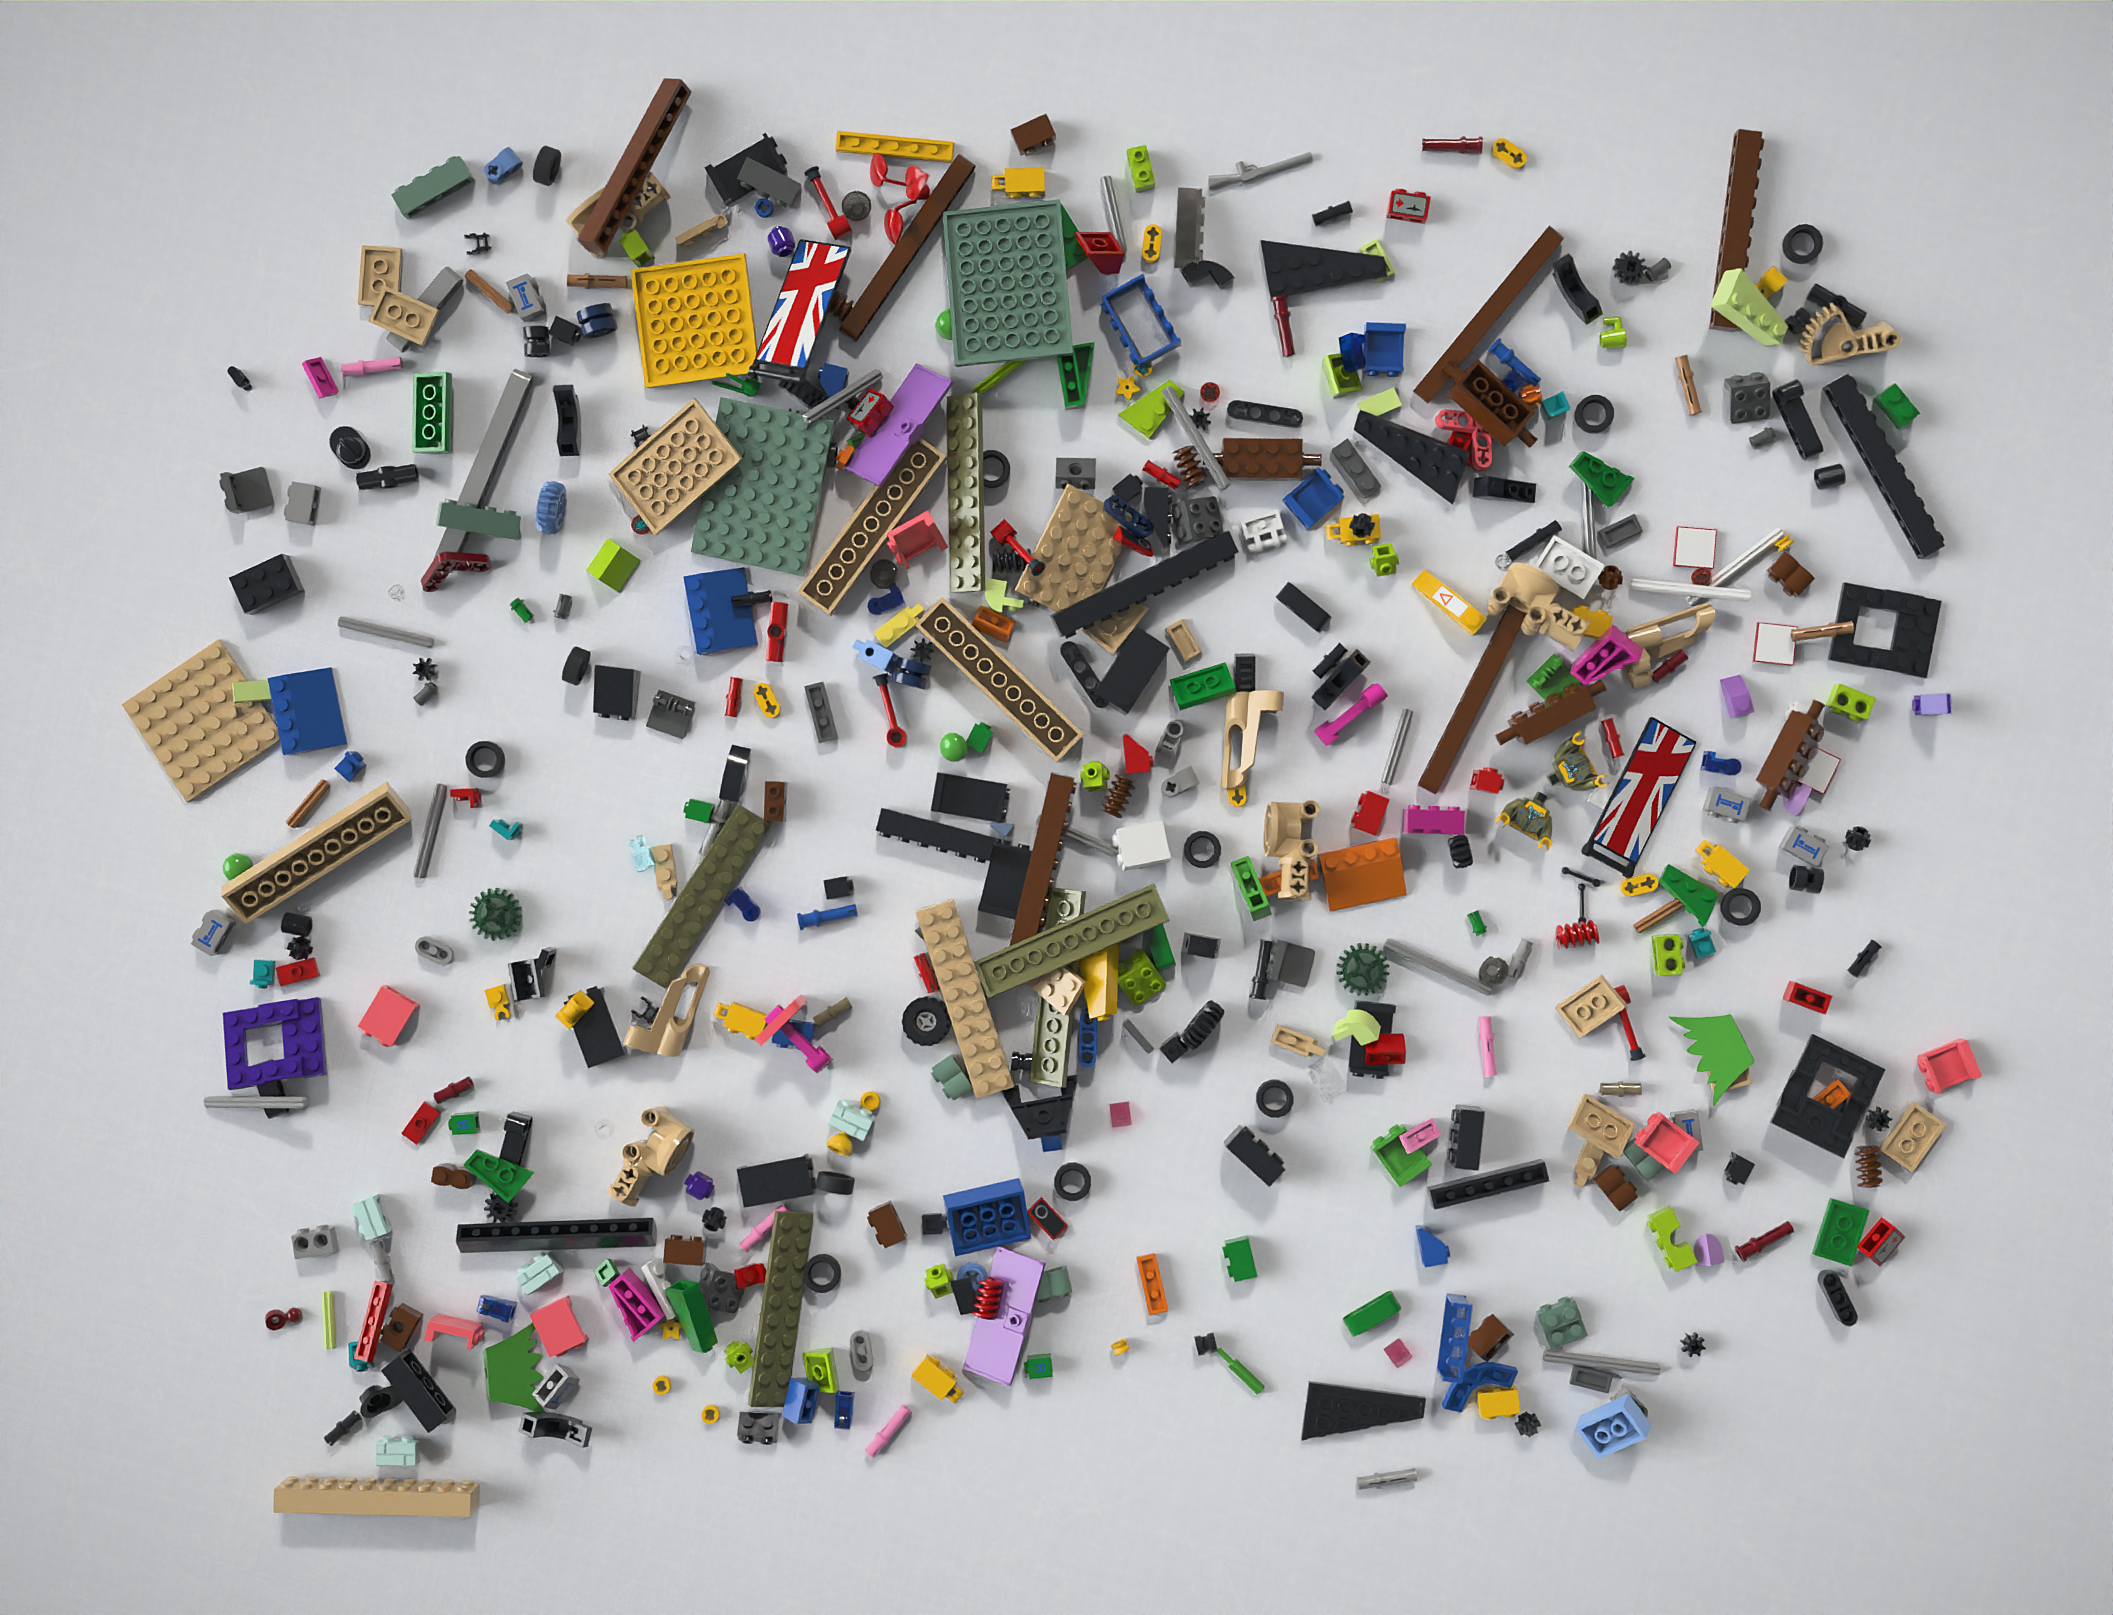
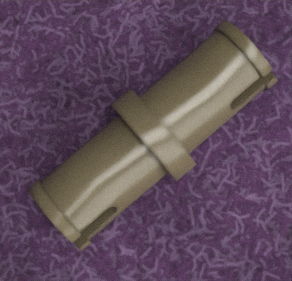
M845 997L835 1005H829L828 1009L813 1017V1020L818 1028H820L832 1019H838L840 1014L853 1007L847 997Z
M1623 1081L1618 1083H1601L1600 1092L1601 1095H1619V1097L1624 1095H1641L1642 1085L1641 1082L1623 1083Z

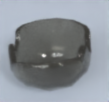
M852 191L846 194L841 203L842 212L848 219L853 221L864 220L872 209L871 200L862 191Z
M888 559L878 560L870 570L871 582L878 589H890L899 580L900 573L898 567Z
M1490 956L1479 968V979L1489 986H1499L1508 977L1509 966L1500 957Z

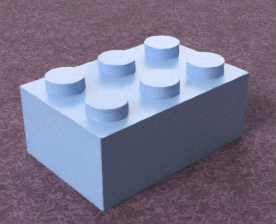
M1627 1394L1582 1414L1575 1428L1599 1459L1646 1439L1651 1424L1631 1396Z

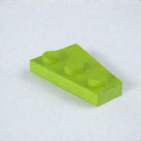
M1168 380L1119 413L1118 416L1146 438L1150 439L1172 410L1163 396L1162 390L1171 386L1179 399L1184 395L1185 391L1171 380Z

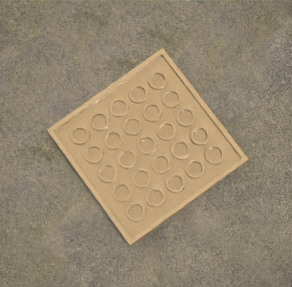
M219 639L121 704L186 802H190L280 741L277 723L262 701L234 703L232 683L248 682L223 642Z

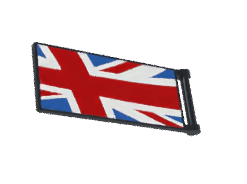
M799 240L755 360L749 367L748 374L750 377L757 378L760 376L794 382L800 386L804 385L807 369L852 250L849 246ZM760 364L799 370V372L795 375L761 369Z
M1650 717L1581 853L1587 857L1591 856L1622 873V876L1630 879L1634 875L1635 866L1696 746V741L1658 719ZM1596 843L1629 862L1628 865L1624 866L1596 851L1594 844Z

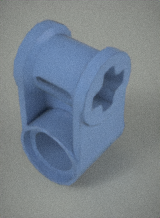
M507 147L485 166L484 173L490 182L500 184L512 173L516 172L523 165V162L510 147ZM495 170L498 174L495 176L492 174V171Z

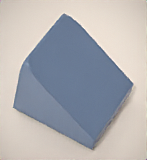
M1012 823L990 824V827L1004 836H1007L1014 826Z

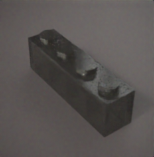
M1178 187L1174 268L1198 269V263L1203 260V250H1199V245L1203 244L1204 232H1200V226H1204L1205 214H1201V208L1205 209V196H1202V189Z

